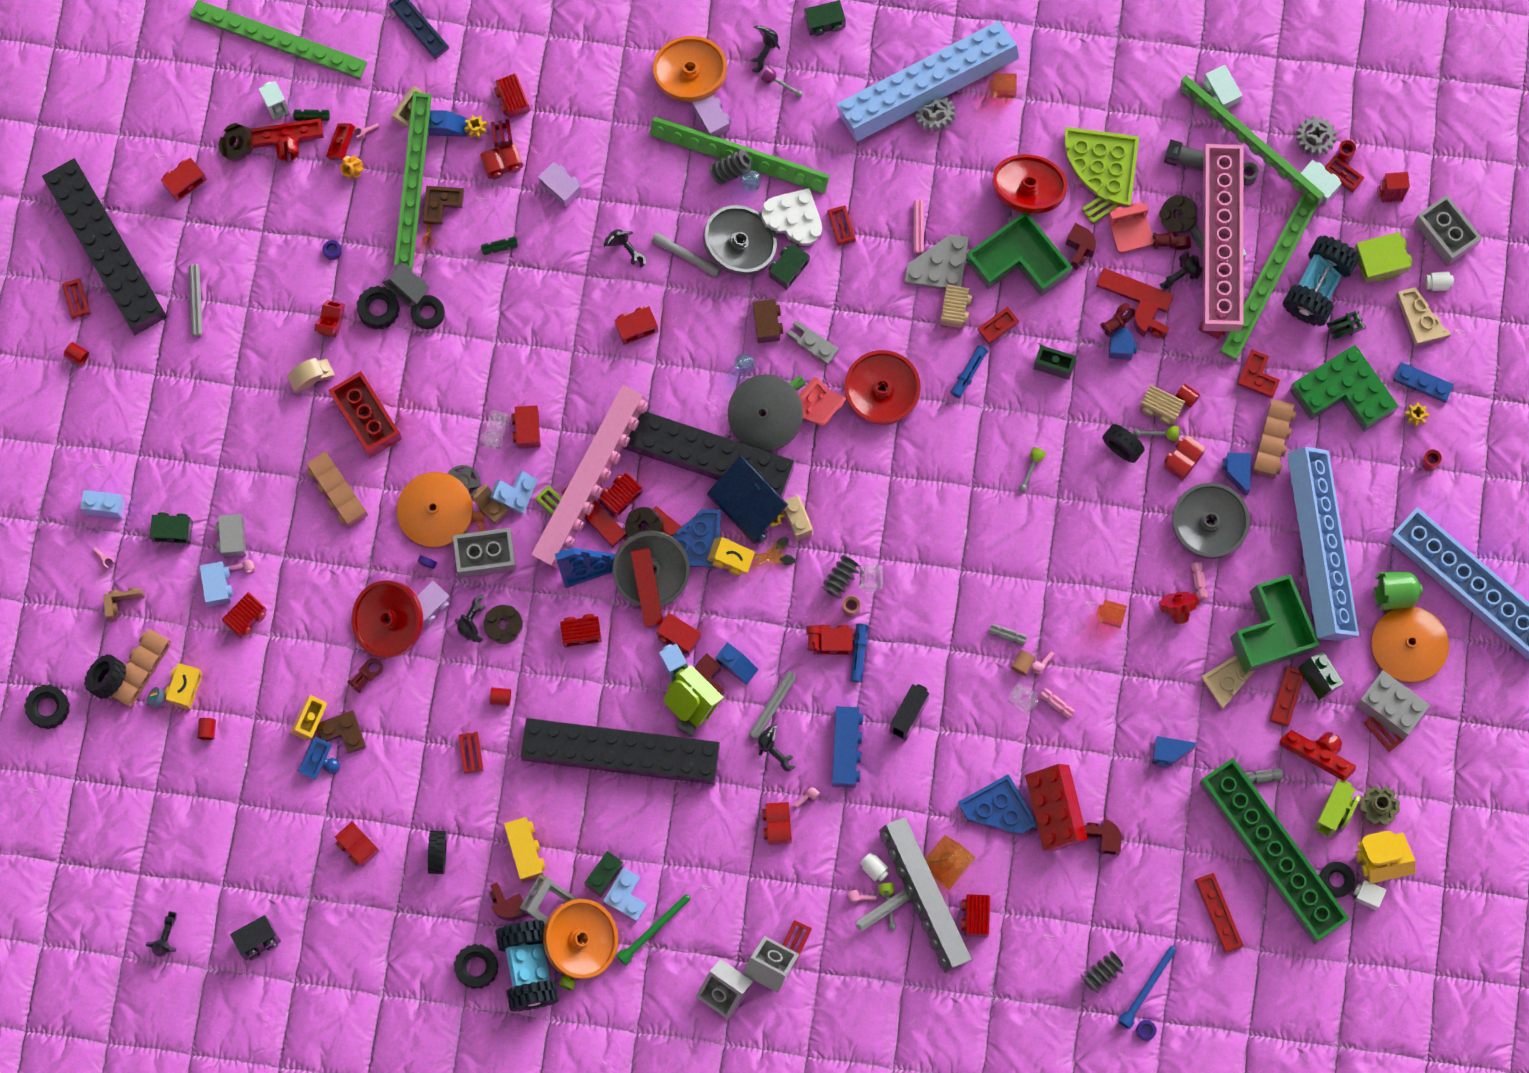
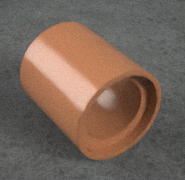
M849 596L843 601V612L847 617H855L860 612V601L855 596ZM849 603H854L857 608L851 611L846 606Z
M1020 650L1011 668L1017 673L1026 676L1035 657L1024 650Z

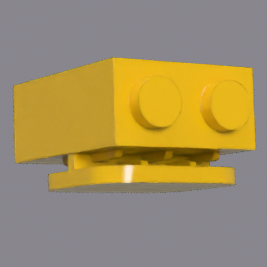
M1383 831L1366 835L1362 842H1358V851H1355L1356 860L1358 863L1361 862L1363 877H1367L1369 884L1416 874L1415 858L1404 833L1394 834L1391 831Z

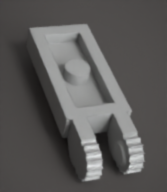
M795 321L792 325L803 333L802 337L800 338L790 330L786 332V335L795 341L798 346L826 365H829L838 353L839 348L811 329L806 328L800 322Z

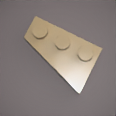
M1415 287L1396 293L1415 346L1451 336L1449 330L1442 326L1439 317L1432 313L1428 303Z
M1235 655L1201 676V679L1223 710L1255 670L1244 673L1238 657Z

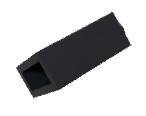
M917 684V686L911 685L890 723V733L907 741L929 700L930 693L927 692L928 689L920 684Z

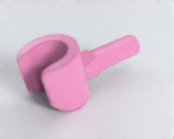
M377 123L364 129L360 126L355 127L354 133L361 131V134L357 135L356 138L359 140L364 139L366 133L379 128V124Z
M96 547L93 549V551L103 561V565L105 568L110 569L105 564L107 560H112V562L115 564V561L112 557H106Z
M245 560L241 564L228 566L229 570L245 568L246 573L256 570L255 564L251 560Z
M1051 651L1042 663L1035 661L1032 671L1042 674L1046 664L1055 654Z
M809 788L804 797L794 804L795 807L798 808L809 797L815 801L820 792L815 788Z
M852 890L848 893L851 903L863 900L876 901V896H859L858 890Z

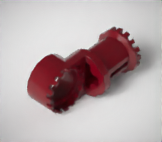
M1172 231L1164 234L1153 233L1155 244H1153L1154 249L1166 246L1176 250L1191 248V239L1188 235L1173 237Z
M1128 303L1121 304L1113 318L1100 324L1104 334L1107 337H1111L1112 333L1120 328H1125V324L1130 322L1132 317H1135L1136 311Z
M370 658L359 669V673L347 682L358 693H361V689L368 681H372L382 673L383 664L377 658ZM377 662L379 664L377 672L369 671L371 663Z

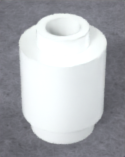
M1432 272L1430 275H1426V290L1450 291V287L1454 286L1453 275H1450L1449 272Z
M869 853L860 862L862 869L875 882L878 880L880 882L883 881L889 874L887 872L889 868L872 853Z

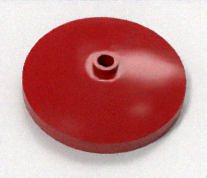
M1021 154L1008 157L997 165L993 174L992 187L997 198L1009 208L1022 213L1040 214L1054 210L1063 202L1067 192V179L1062 170L1048 159L1036 155Z
M877 350L862 355L851 365L845 378L844 389L847 403L858 417L872 424L888 425L903 420L914 410L920 397L921 384L916 368L906 357L893 351Z
M384 580L370 584L359 594L354 603L351 617L353 633L360 646L374 656L393 658L405 654L416 644L423 627V611L418 597L408 586L397 581Z

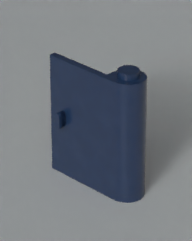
M742 455L739 456L707 493L708 497L753 544L757 542L761 544L767 538L766 529L788 506L786 501Z

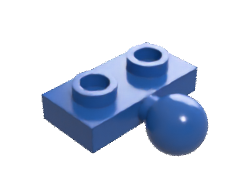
M313 736L297 772L315 780L322 766H324L328 773H336L340 768L339 761L335 758L326 759L332 744Z

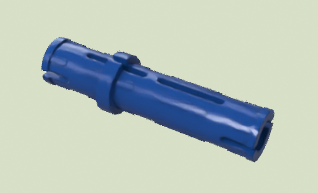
M977 345L963 372L958 375V380L950 391L954 397L961 398L966 387L972 383L973 375L986 353H988L984 346Z
M856 624L855 640L852 643L854 652L851 682L862 683L865 649L868 646L866 641L867 624Z

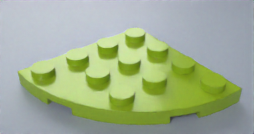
M1065 127L1064 142L1066 155L1078 179L1086 188L1103 200L1122 207H1130L1139 136Z

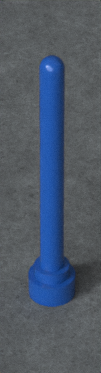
M1174 946L1168 948L1129 1010L1125 1011L1117 1019V1022L1125 1028L1131 1029L1135 1023L1134 1015L1175 954L1176 948Z

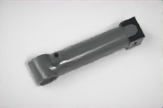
M1170 139L1164 163L1174 166L1181 164L1203 171V151L1183 146L1182 142ZM1253 162L1243 163V185H1252L1257 179L1259 169ZM1249 171L1252 173V176H1247L1244 172Z

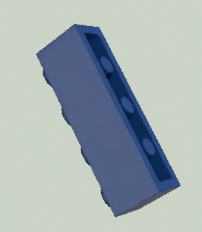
M836 706L832 787L855 788L856 782H860V771H857L856 767L857 763H861V751H857L858 744H862V732H858V727L863 724V713H859V707Z

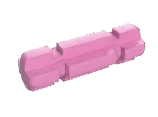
M1195 562L1191 564L1192 572H1194L1195 589H1198L1196 594L1199 600H1203L1209 596L1208 590H1205L1207 585L1205 574L1202 572L1204 570L1202 562Z
M1045 688L1041 692L1040 698L1044 701L1047 700L1048 704L1059 713L1062 712L1064 717L1069 719L1074 714V709L1070 706L1067 707L1066 703L1055 694L1052 695L1051 691Z

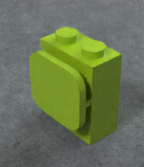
M1400 232L1356 243L1354 251L1360 257L1358 264L1365 283L1372 281L1380 282L1409 272L1412 258L1410 254L1407 255V243Z
M690 665L685 670L681 668L675 674L676 679L667 686L669 690L664 695V702L680 720H689L698 728L709 720L724 697Z
M1337 780L1325 801L1313 830L1331 837L1337 830L1340 822L1339 829L1343 831L1346 828L1361 797L1356 795L1353 799L1352 796L1355 789L1352 788V784L1347 781L1341 780L1340 782Z

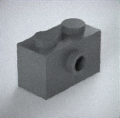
M403 263L393 266L382 281L408 307L418 304L429 289L425 281L421 277L416 276L411 271V268Z

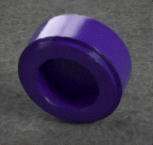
M329 240L324 243L322 251L327 259L335 260L340 257L342 248L337 241Z
M420 555L417 560L418 563L431 569H435L437 565L436 561Z
M1150 1020L1141 1021L1136 1028L1137 1036L1144 1041L1151 1040L1157 1031L1155 1024Z

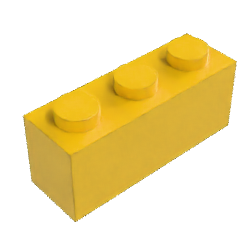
M527 817L504 823L521 882L538 878L539 875L544 876L543 870L546 869L543 858L539 859L537 853L541 850L538 840H534L532 833L535 832L533 822H528Z

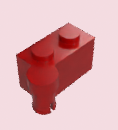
M811 625L806 627L808 651H813V654L852 655L853 628H849L847 625H838L837 628H829V625Z

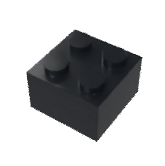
M266 915L230 934L240 955L245 960L250 959V961L260 957V953L266 949L268 951L278 947L277 943L281 942L274 926Z

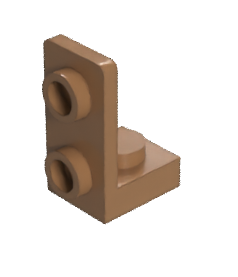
M484 484L475 491L473 499L480 512L497 525L509 512V509L489 498L491 490L488 485Z
M129 588L125 592L112 590L108 592L109 594H103L105 617L108 621L116 620V614H119V607L116 601L145 598V593L143 590H139V588Z

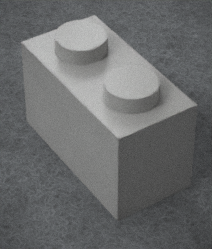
M242 514L218 516L219 522H216V533L220 535V541H217L218 552H221L223 558L246 556L245 526Z

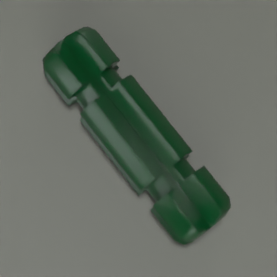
M295 109L293 118L294 120L304 119V121L321 118L322 121H328L330 119L329 110L304 109V111H301V109Z
M513 236L509 237L508 240L502 239L491 242L489 245L488 243L482 244L481 250L483 255H488L492 251L495 253L507 250L508 247L515 248L518 246L516 237Z

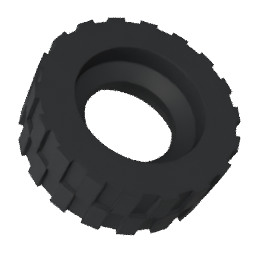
M384 286L365 289L360 294L359 300H357L359 317L369 328L371 327L376 330L388 328L392 323H395L396 318L399 316L400 308L397 297ZM375 299H382L387 303V311L382 316H374L369 311V305Z
M1112 424L1102 436L1106 445L1114 453L1130 463H1135L1145 451L1141 441L1120 425Z
M106 654L95 660L87 671L84 679L86 690L100 699L112 696L125 679L126 666L113 655Z
M44 684L40 687L37 686L33 691L29 692L28 697L25 699V713L29 720L39 728H56L58 725L63 724V721L67 719V715L70 712V703L67 696L62 690L56 686L53 687V685ZM44 698H52L57 704L56 711L50 716H43L38 711V704Z
M430 830L428 874H445L446 831Z
M482 944L467 945L466 948L461 949L460 953L456 955L454 971L459 981L466 987L482 989L485 986H489L495 980L499 968L498 960L491 949ZM473 957H480L486 963V969L480 976H472L467 971V962Z

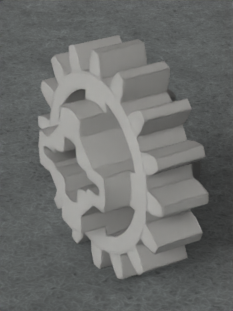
M947 97L943 100L940 98L917 110L915 115L919 127L923 126L924 131L930 129L931 133H933L934 129H937L938 132H941V128L947 130V125H953L952 120H956V110L953 102H948Z
M1313 115L1311 120L1305 118V123H1300L1299 129L1296 131V134H1298L1296 141H1301L1298 147L1304 146V153L1309 150L1311 151V156H1313L1314 152L1321 156L1322 151L1327 154L1329 149H1333V143H1336L1337 140L1334 137L1337 131L1333 130L1334 124H1328L1329 119L1323 121L1322 116L1316 119L1315 115ZM1311 126V129L1304 133L1305 130Z

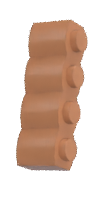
M1276 399L1271 400L1252 473L1273 479L1276 474H1280L1282 463H1279L1280 457L1285 456L1287 446L1284 445L1285 439L1290 438L1292 428H1289L1290 421L1294 422L1296 411L1293 410L1294 404Z
M326 451L306 463L308 475L311 479L316 478L319 483L316 485L322 495L326 493L329 498L326 501L331 509L336 508L339 512L337 517L342 525L347 524L348 527H351L368 516L367 511Z
M151 629L143 632L139 639L140 645L131 651L129 655L130 660L125 665V679L118 690L110 696L129 708H132L141 691L171 645L169 639Z

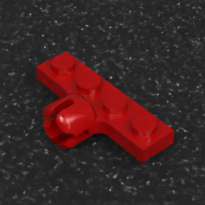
M321 118L250 129L252 147L276 146L277 157L282 161H288V153L291 155V161L299 156V142L324 138Z
M1290 730L1280 739L1279 745L1343 781L1356 770V765L1336 755L1341 750L1342 741L1337 734L1330 739L1329 737L1333 735V732H1326L1316 741H1312Z

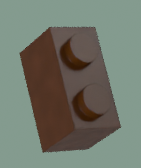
M775 299L753 302L758 343L780 341V334H783V325L778 323V316H781L780 305H776Z

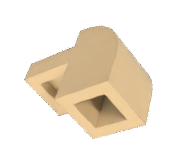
M316 358L297 365L287 375V378L294 392L310 389L317 381L332 379L335 374L327 359L317 361Z

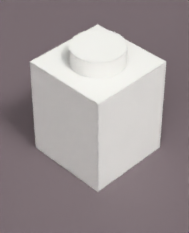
M1364 880L1362 884H1357L1353 894L1356 895L1354 901L1377 910L1380 907L1386 889L1373 883L1369 884L1368 881Z

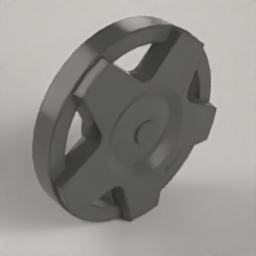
M459 465L447 473L460 480L468 491L476 488L470 494L473 498L475 491L480 487V477L473 468ZM472 472L475 474L476 479L471 478Z

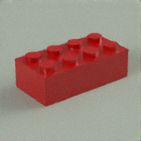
M362 371L328 390L369 458L402 439L400 432Z
M1056 764L1025 775L1043 851H1057L1088 841L1070 765Z

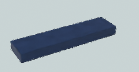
M394 0L389 4L390 8L434 59L449 49L448 44L410 0Z

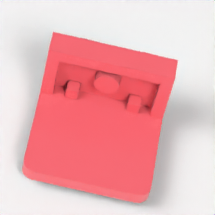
M1134 203L1128 208L1118 207L1110 212L1108 221L1119 253L1153 245L1154 239L1147 219L1148 207L1146 203Z
M813 377L799 394L804 409L803 420L819 426L827 424L832 415L842 407L846 398L841 394L829 391L819 378Z

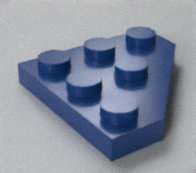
M701 509L672 536L684 548L690 567L717 568L712 565L713 562L707 559L714 539L720 538L721 510Z
M579 548L563 549L555 554L565 588L613 572L612 567L615 554Z
M1009 774L957 803L967 821L1022 835L1037 826L1035 818Z

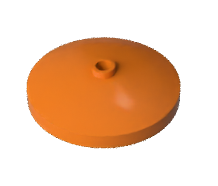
M699 36L679 37L666 43L656 54L653 62L654 80L658 88L665 95L675 100L685 102L703 100L716 93L723 85L727 76L726 57L721 48L711 40Z
M428 472L415 477L404 487L397 502V519L402 531L413 542L427 548H443L453 544V535L465 534L473 518V501L468 489L456 477L443 472ZM435 505V506H436V510L431 511L432 506Z
M1418 607L1394 609L1386 613L1376 624L1371 636V653L1376 665L1381 671H1385L1402 683H1419L1430 679L1443 667L1449 653V639L1443 624L1432 613ZM1411 640L1415 645H1410L1408 641Z
M588 899L567 901L559 905L546 921L543 932L545 953L553 967L565 976L575 979L597 976L609 967L617 952L618 930L611 914L597 902Z

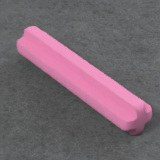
M914 200L913 252L915 254H922L924 252L923 200Z

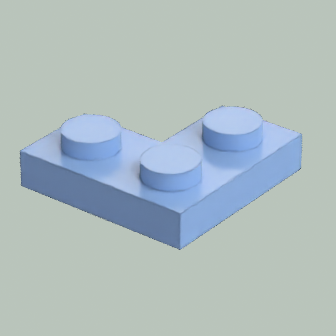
M519 471L513 487L501 480H496L489 498L519 514H524L538 479L523 471Z
M623 867L603 900L604 903L636 922L647 906L646 903L631 895L640 877Z

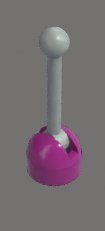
M769 66L766 68L761 77L763 81L767 83L775 81L795 93L797 98L803 96L802 91H797L776 78L777 75L774 69Z

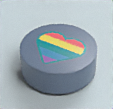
M158 687L153 688L147 697V703L155 708L160 706L165 698L164 690Z

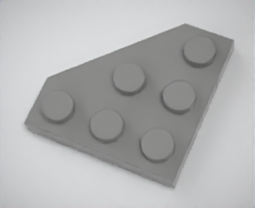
M950 234L908 263L905 284L946 290L947 285L961 287L969 237Z

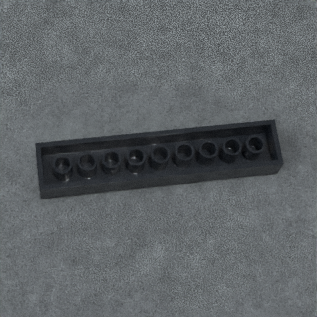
M73 158L42 175L134 336L167 318L165 311L76 159Z
M646 411L644 414L641 413L637 419L639 424L635 431L632 430L630 432L628 445L625 448L622 447V449L719 480L739 456L742 455L782 498L794 469V460Z
M526 718L521 759L522 761L715 785L720 742Z

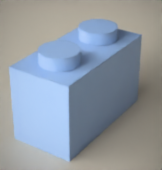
M84 490L80 509L86 515L122 519L125 499L120 494Z
M223 561L200 565L207 606L231 603L230 597L233 596V589L231 585H228L227 578H230L229 567H225Z
M677 643L667 645L659 652L662 664L671 681L676 679L675 674L681 668L684 670L688 668V664Z

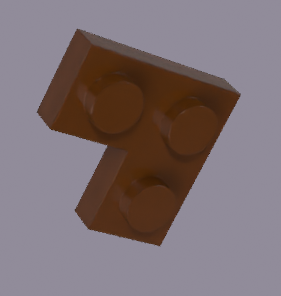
M426 186L423 223L442 225L444 207L463 208L464 188Z
M353 710L319 722L317 727L322 740L328 742L342 736L348 754L366 748Z

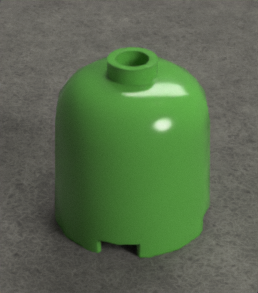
M1378 572L1375 576V579H1379L1378 587H1374L1376 605H1380L1379 610L1413 607L1417 604L1420 595L1423 593L1422 584H1419L1417 577L1411 572Z

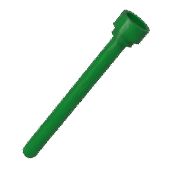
M688 894L684 895L628 949H621L616 954V957L627 966L632 961L633 954L690 901V896Z

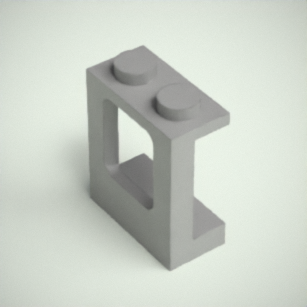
M539 875L519 908L536 920L544 921L545 925L548 917L539 912L538 907L547 892H553L566 902L579 898L574 897L553 883V880L549 877Z

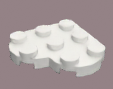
M810 188L775 196L768 199L763 205L761 220L766 228L768 227L776 231L777 234L785 233L789 240L798 243L799 246H809L820 237L822 224Z

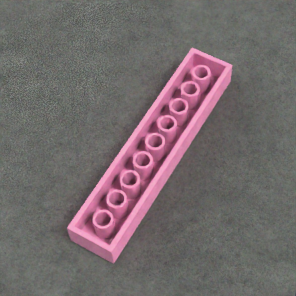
M1206 144L1203 151V331L1241 332L1243 327L1244 145Z
M622 385L531 555L558 568L555 554L563 549L573 547L576 541L574 539L576 533L580 532L585 524L583 522L585 516H589L593 510L594 505L592 503L594 499H598L603 491L601 486L604 481L607 482L612 474L610 470L613 464L616 465L618 463L622 447L625 448L629 443L630 437L628 436L632 430L635 431L639 424L637 419L641 413H645L648 407V400L642 394Z

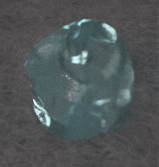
M752 170L744 173L741 180L743 188L746 190H758L760 174Z
M740 354L735 359V368L740 374L751 373L755 368V361L750 354Z

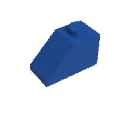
M430 110L429 136L466 137L467 132H465L464 128L467 127L465 122L467 118L445 110Z
M1126 327L1120 328L1112 333L1110 337L1109 358L1132 360L1133 354L1137 352V342H1134V335Z
M1228 452L1226 458L1222 459V470H1225V476L1243 495H1248L1250 491L1251 453Z
M728 642L715 657L716 662L746 685L758 671V668L743 653Z
M1157 736L1152 763H1156V766L1164 768L1168 767V765L1171 766L1193 751L1196 743Z

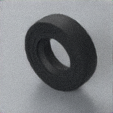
M424 295L418 304L411 307L413 322L423 329L436 328L442 323L445 316L443 303L432 295ZM425 306H432L435 309V314L430 319H425L421 316V309Z
M1342 862L1327 864L1319 875L1336 898L1347 895L1355 884V876L1352 869ZM1339 872L1344 876L1345 881L1341 887H1335L1330 883L1329 878L1332 873Z

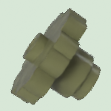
M1374 786L1365 792V797L1360 800L1359 808L1360 812L1365 813V821L1370 822L1372 825L1380 823L1382 826L1393 822L1395 819L1394 815L1400 811V801L1394 798L1395 792L1388 787H1383L1380 790L1379 787Z

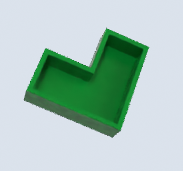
M1022 213L966 254V262L988 289L1019 268L1037 292L1043 296L1068 278L1073 269L1028 213Z
M1356 344L1293 382L1290 387L1291 393L1310 420L1338 403L1343 402L1363 432L1394 414L1399 406Z
M1291 574L1257 584L1250 591L1262 623L1238 630L1230 637L1244 673L1313 652L1320 645Z

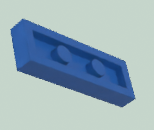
M1403 362L1400 363L1393 379L1397 383L1444 403L1447 402L1454 384Z

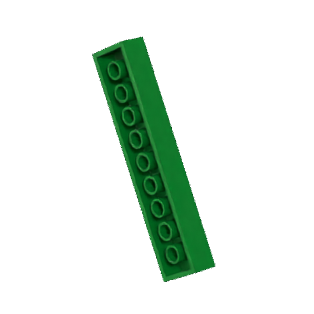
M1234 758L1201 779L1199 784L1314 944L1350 919Z

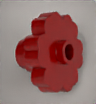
M1189 592L1167 594L1159 601L1161 612H1168L1176 624L1188 622L1190 612L1199 605L1198 596L1195 593L1190 594Z

